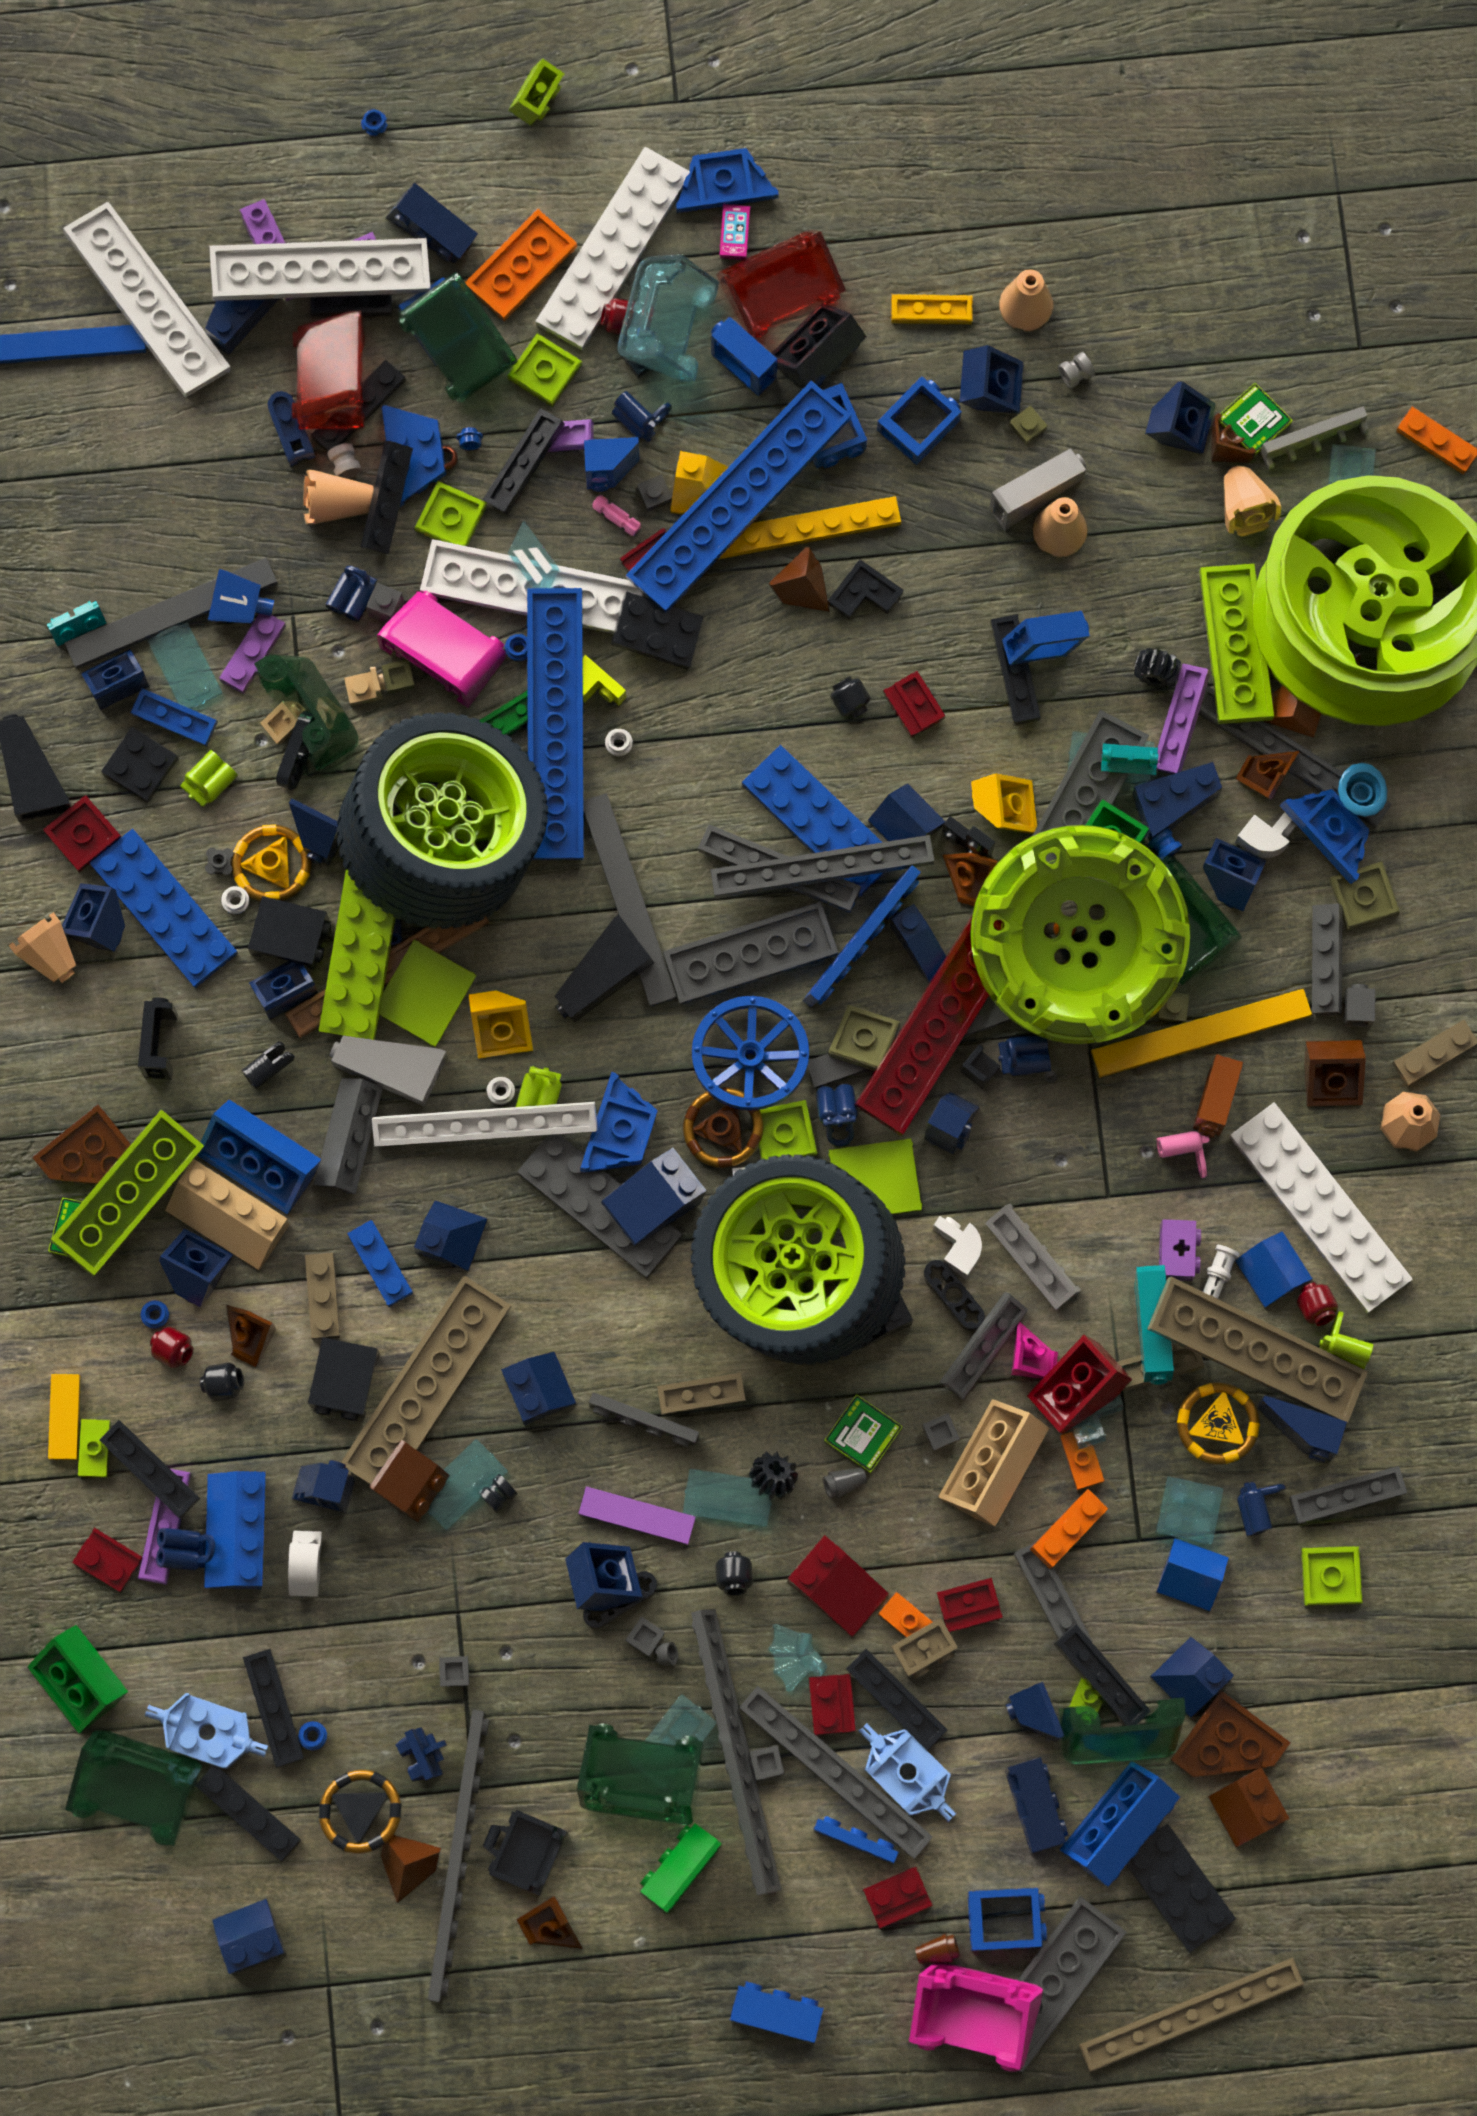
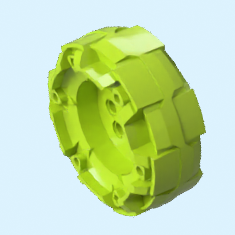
M1075 825L1053 828L1038 833L1015 846L996 864L986 878L977 896L971 920V948L979 978L991 999L1003 1013L1024 1029L1046 1039L1062 1043L1087 1044L1108 1041L1132 1032L1145 1024L1147 1020L1152 1018L1165 1005L1175 991L1183 975L1189 953L1190 926L1187 907L1181 890L1168 868L1154 853L1138 841L1122 833L1097 826ZM1049 853H1054L1056 859L1047 862L1046 856ZM1136 864L1140 867V871L1138 874L1132 875L1130 868ZM1072 900L1076 904V911L1072 915H1064L1061 911L1063 902ZM1092 905H1102L1104 914L1101 918L1092 919L1090 917L1089 909ZM996 920H1002L1000 930H996L993 927ZM1050 922L1057 923L1059 927L1058 934L1055 937H1046L1044 934L1046 924ZM1077 926H1082L1086 929L1087 934L1082 941H1074L1072 938V930ZM1105 930H1110L1114 934V940L1109 945H1103L1099 941L1100 934ZM1169 943L1171 945L1169 953L1162 952L1161 947L1163 944ZM1060 948H1065L1069 952V958L1065 963H1057L1054 959L1055 952ZM1087 952H1093L1097 956V961L1092 967H1085L1082 964V957ZM1029 998L1035 1000V1005L1032 1008L1025 1007V1001ZM1112 1010H1117L1119 1013L1118 1018L1115 1020L1109 1018V1013Z

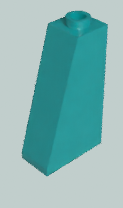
M1165 1265L1136 1267L1134 1282L1144 1382H1151L1154 1385L1165 1384L1172 1380L1174 1372L1171 1341L1147 1330L1166 1284Z

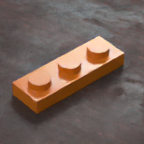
M1411 407L1397 427L1396 431L1463 475L1477 457L1476 447L1414 407Z
M1087 1489L1030 1550L1051 1569L1108 1508Z

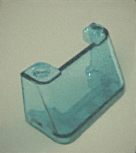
M682 254L650 256L643 259L636 270L618 341V353L629 361L676 380L695 382L698 361L691 355H685L696 309L707 307L715 300L720 282Z

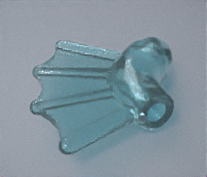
M773 1624L775 1637L768 1650L772 1652L775 1659L773 1672L783 1679L786 1691H791L809 1672H813L816 1676H821L827 1670V1664L822 1661V1657L813 1648V1634L798 1633L781 1625Z

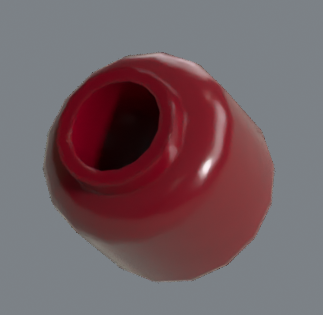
M613 298L608 304H604L601 313V325H604L608 333L629 336L635 328H640L642 313L638 312L635 302Z
M1316 1283L1305 1285L1301 1289L1302 1293L1297 1298V1305L1306 1322L1316 1324V1326L1330 1323L1336 1317L1335 1313L1339 1307L1330 1288L1327 1285H1317Z
M166 1327L160 1332L157 1331L150 1340L152 1357L170 1368L175 1369L186 1365L193 1355L194 1348L190 1337L175 1328Z

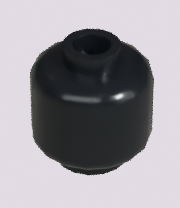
M848 676L832 686L834 691L830 697L842 716L852 715L853 718H856L868 710L865 705L870 702L871 697L860 679H852L851 676Z
M231 1362L207 1366L204 1376L200 1378V1388L212 1401L236 1398L240 1390L244 1388L243 1373L240 1368H236Z
M731 1551L725 1553L724 1557L716 1562V1584L726 1595H743L752 1586L753 1569L752 1562L748 1557L742 1556L740 1552Z

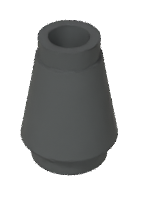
M862 1467L828 1472V1476L823 1477V1485L830 1499L834 1497L839 1499L862 1486V1484L867 1483L866 1474Z

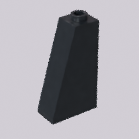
M13 714L3 717V720L0 721V744L14 813L18 822L64 813L72 805L24 716Z
M619 914L613 918L555 994V998L559 1002L555 1007L564 1019L570 1016L574 1022L578 1021L655 963Z

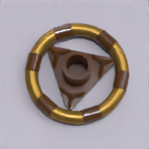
M728 1087L721 1088L729 1094L744 1098V1092ZM704 1092L692 1102L684 1117L683 1134L686 1146L694 1157L712 1167H733L746 1161L757 1150L762 1139L763 1118L760 1110H747L753 1120V1133L746 1147L742 1150L739 1109L725 1105L693 1128L700 1108L714 1099L710 1094ZM694 1133L738 1154L724 1157L711 1156L703 1151L696 1141Z

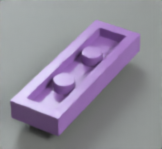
M259 614L219 677L220 681L244 694L286 627L285 622L272 615Z

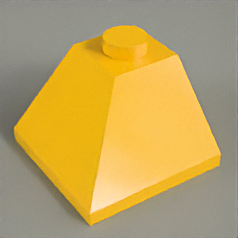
M680 451L670 513L683 515L722 475L728 466L705 455Z
M995 773L971 781L974 809L994 826L1000 829L1034 834L1037 828L1032 780Z
M496 990L469 994L478 1059L533 1051L525 1000Z

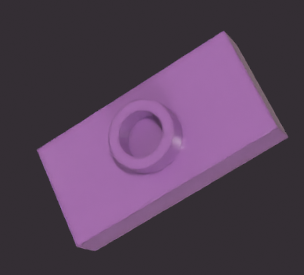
M591 419L563 421L565 425L548 452L584 449V440H593L594 422Z

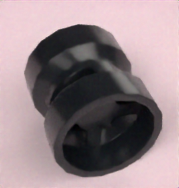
M500 1473L493 1478V1483L489 1487H483L478 1492L496 1513L503 1508V1503L507 1500H512L518 1494ZM495 1488H497L500 1491L503 1497L495 1490Z

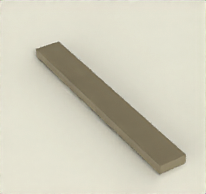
M1290 1958L1081 2043L1078 2046L1089 2072H1092L1301 1987L1304 1983L1294 1959Z

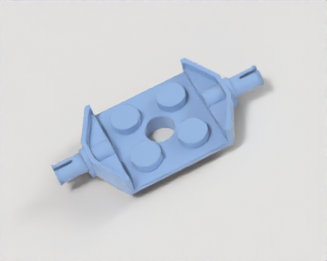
M189 1693L184 1694L168 1710H162L149 1705L148 1711L145 1713V1717L161 1721V1724H163L167 1749L224 1769L230 1768L245 1753L251 1752L265 1757V1751L268 1750V1745L255 1742L250 1738L246 1713H240L191 1696ZM205 1725H211L216 1730L215 1736L210 1740H203L199 1735L200 1729Z
M866 1723L863 1727L871 1735L863 1728L858 1731L872 1746L865 1772H868L909 1816L934 1809L949 1822L952 1818L944 1810L952 1817L957 1814L944 1802L950 1773L906 1729L882 1736L881 1734L878 1735ZM908 1763L915 1767L916 1776L912 1780H905L901 1777L900 1767Z

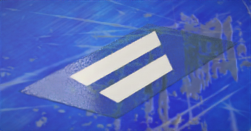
M523 520L508 554L533 588H551L559 567Z

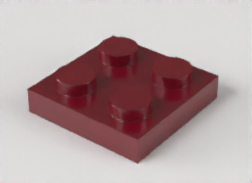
M86 795L43 829L44 833L79 873L90 865L92 860L121 838V835Z

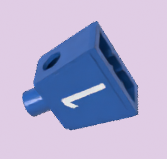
M219 569L208 621L252 624L255 613L271 616L274 600L258 597L261 585Z

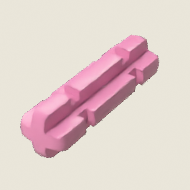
M599 495L592 504L593 509L600 514L603 512L604 517L618 527H624V531L629 535L634 536L640 530L641 524L634 518L630 519L629 514L615 504H609V500L604 496Z

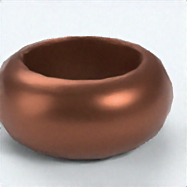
M443 446V452H449L453 456L452 460L445 464L446 470H449L456 465L458 456L452 447Z

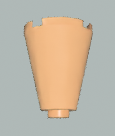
M1025 270L1020 273L1004 289L1000 297L1002 318L1009 326L1024 329V331H1033L1041 328L1048 322L1053 311L1052 295L1042 275L1035 270Z
M315 470L306 471L308 476H305L303 506L309 508V514H304L307 525L358 516L369 512L374 490L373 485Z
M1059 498L1043 509L1034 521V540L1042 551H1046L1055 557H1067L1076 553L1087 537V524L1077 504L1072 499Z

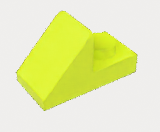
M585 655L582 658L583 703L599 688L600 695L609 703L614 701L619 706L626 699V690Z

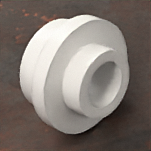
M623 729L610 731L605 739L606 749L614 756L626 755L633 745L631 735ZM618 739L623 740L624 745L622 747H616L614 745V742Z
M233 886L224 891L221 902L227 912L240 914L247 909L249 896L243 888ZM233 897L241 899L238 905L231 904Z
M496 1077L489 1082L487 1095L493 1103L504 1105L509 1103L514 1097L515 1088L508 1078ZM504 1087L506 1093L503 1096L497 1095V1088Z

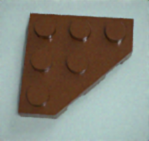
M96 1105L32 1158L51 1180L98 1184L131 1144L99 1105Z
M1220 1691L1170 1761L1192 1778L1259 1769L1261 1767H1273L1291 1742L1224 1692Z

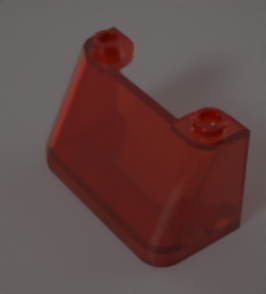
M807 230L716 274L742 327L751 336L753 335L754 338L767 334L769 332L768 327L772 325L771 323L817 301L825 300L826 304L835 302L841 298L840 294L846 291L822 232L818 230Z
M348 311L298 326V331H293V347L298 348L297 402H292V418L298 419L299 429L364 428L362 376L365 331L362 311Z

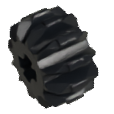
M1146 648V650H1141L1136 658L1134 675L1141 682H1146L1148 686L1169 688L1175 686L1179 678L1181 661L1175 655L1167 653V651H1161L1158 648L1156 650Z
M766 1451L762 1457H757L753 1462V1467L749 1472V1478L752 1479L751 1488H759V1496L765 1493L768 1494L769 1500L774 1498L775 1495L781 1500L786 1494H790L794 1490L798 1480V1473L795 1472L796 1463H788L789 1457H779L778 1451L773 1456Z

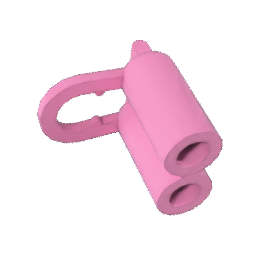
M1191 1131L1156 1138L1160 1157L1165 1158L1195 1152L1199 1175L1201 1178L1207 1176L1203 1143L1210 1141L1209 1136H1202L1198 1132Z

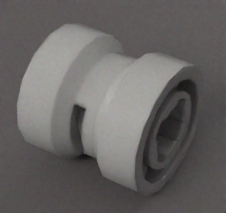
M1083 352L1075 355L1072 361H1065L1058 365L1059 373L1070 389L1079 385L1080 380H1087L1095 376L1094 368L1089 358Z
M341 444L328 451L329 460L335 466V476L349 479L362 471L359 461L354 458L355 450L352 444Z

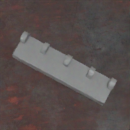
M1364 406L1263 443L1260 453L1267 469L1274 468L1273 458L1286 453L1290 461L1296 460L1294 450L1312 444L1315 452L1321 451L1319 441L1337 435L1340 443L1345 442L1346 436L1344 432L1359 427L1363 435L1369 433L1366 424L1367 413Z
M1011 1203L1007 1204L985 1224L1057 1310L1077 1295L1081 1289L1073 1284L1064 1273L1065 1269L1062 1266L1059 1267L1046 1251L1047 1247L1042 1245L1029 1230V1225L1027 1223L1024 1224L1013 1210L1014 1207Z

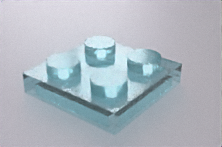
M1168 1476L1156 1533L1212 1545L1223 1488Z

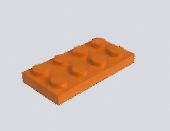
M537 209L464 283L465 288L505 321L577 248V242Z

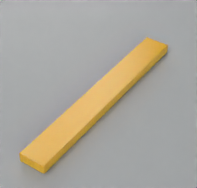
M1303 988L1091 1050L1098 1076L1101 1078L1312 1016Z

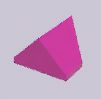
M1019 1322L1016 1329L1011 1375L1043 1379L1057 1364L1058 1352L1052 1351L1027 1327Z

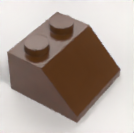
M1362 1040L1306 1041L1304 1067L1307 1106L1363 1105L1366 1057Z
M401 1440L369 1488L395 1509L419 1522L421 1517L429 1510L430 1504L438 1492L444 1488L450 1475L439 1465Z
M1262 1767L1208 1796L1235 1848L1290 1819Z

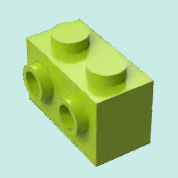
M542 58L532 68L508 111L529 125L536 119L541 121L549 109L547 106L550 98L554 99L562 86L559 83L565 73Z

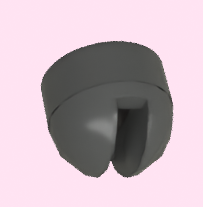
M673 1642L662 1643L656 1647L654 1654L658 1656L655 1659L658 1664L669 1666L677 1663L678 1650Z

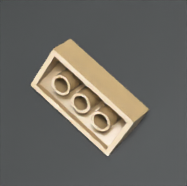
M195 1159L192 1160L178 1181L165 1210L258 1271H260L290 1225L286 1217Z
M992 1399L938 1498L977 1520L996 1526L1047 1434L1049 1427L1029 1412Z

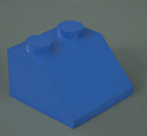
M639 437L584 440L587 489L603 492L609 488H614L640 461Z

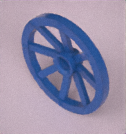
M737 997L716 1006L699 1024L692 1043V1062L700 1084L714 1099L735 1109L761 1110L779 1104L798 1088L808 1067L809 1044L802 1024L788 1008L764 997ZM748 1008L747 1040L743 1042L723 1019V1016L736 1010ZM757 1009L771 1012L782 1019L760 1042L755 1041ZM715 1023L734 1044L737 1051L703 1046L708 1031ZM788 1026L791 1028L797 1039L799 1050L764 1052ZM748 1054H753L755 1058L749 1060L746 1058V1056ZM702 1056L737 1060V1062L711 1080L704 1068ZM798 1060L795 1072L787 1083L763 1063L764 1061ZM742 1069L746 1070L744 1098L734 1096L719 1088V1086ZM757 1069L779 1090L767 1096L753 1098L754 1070Z

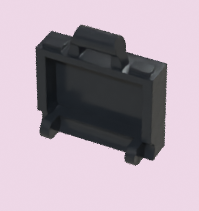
M519 1810L512 1811L508 1821L510 1825H491L484 1841L483 1847L496 1857L495 1861H491L488 1868L489 1875L541 1896L567 1831ZM502 1831L506 1835L500 1849L496 1850L494 1847Z

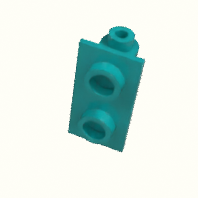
M88 601V603L73 609L75 613L73 617H70L67 612L54 619H50L51 622L47 626L57 647L107 623L96 601L92 603Z
M1103 744L1101 771L1156 775L1158 748Z

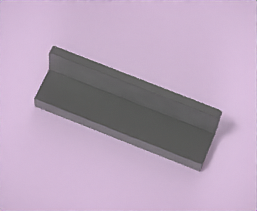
M341 1079L320 1158L322 1160L318 1166L314 1185L332 1187L348 1194H356L373 1128L372 1118L376 1116L383 1087L364 1079Z

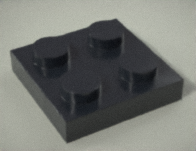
M131 727L101 770V773L148 803L178 760V756Z

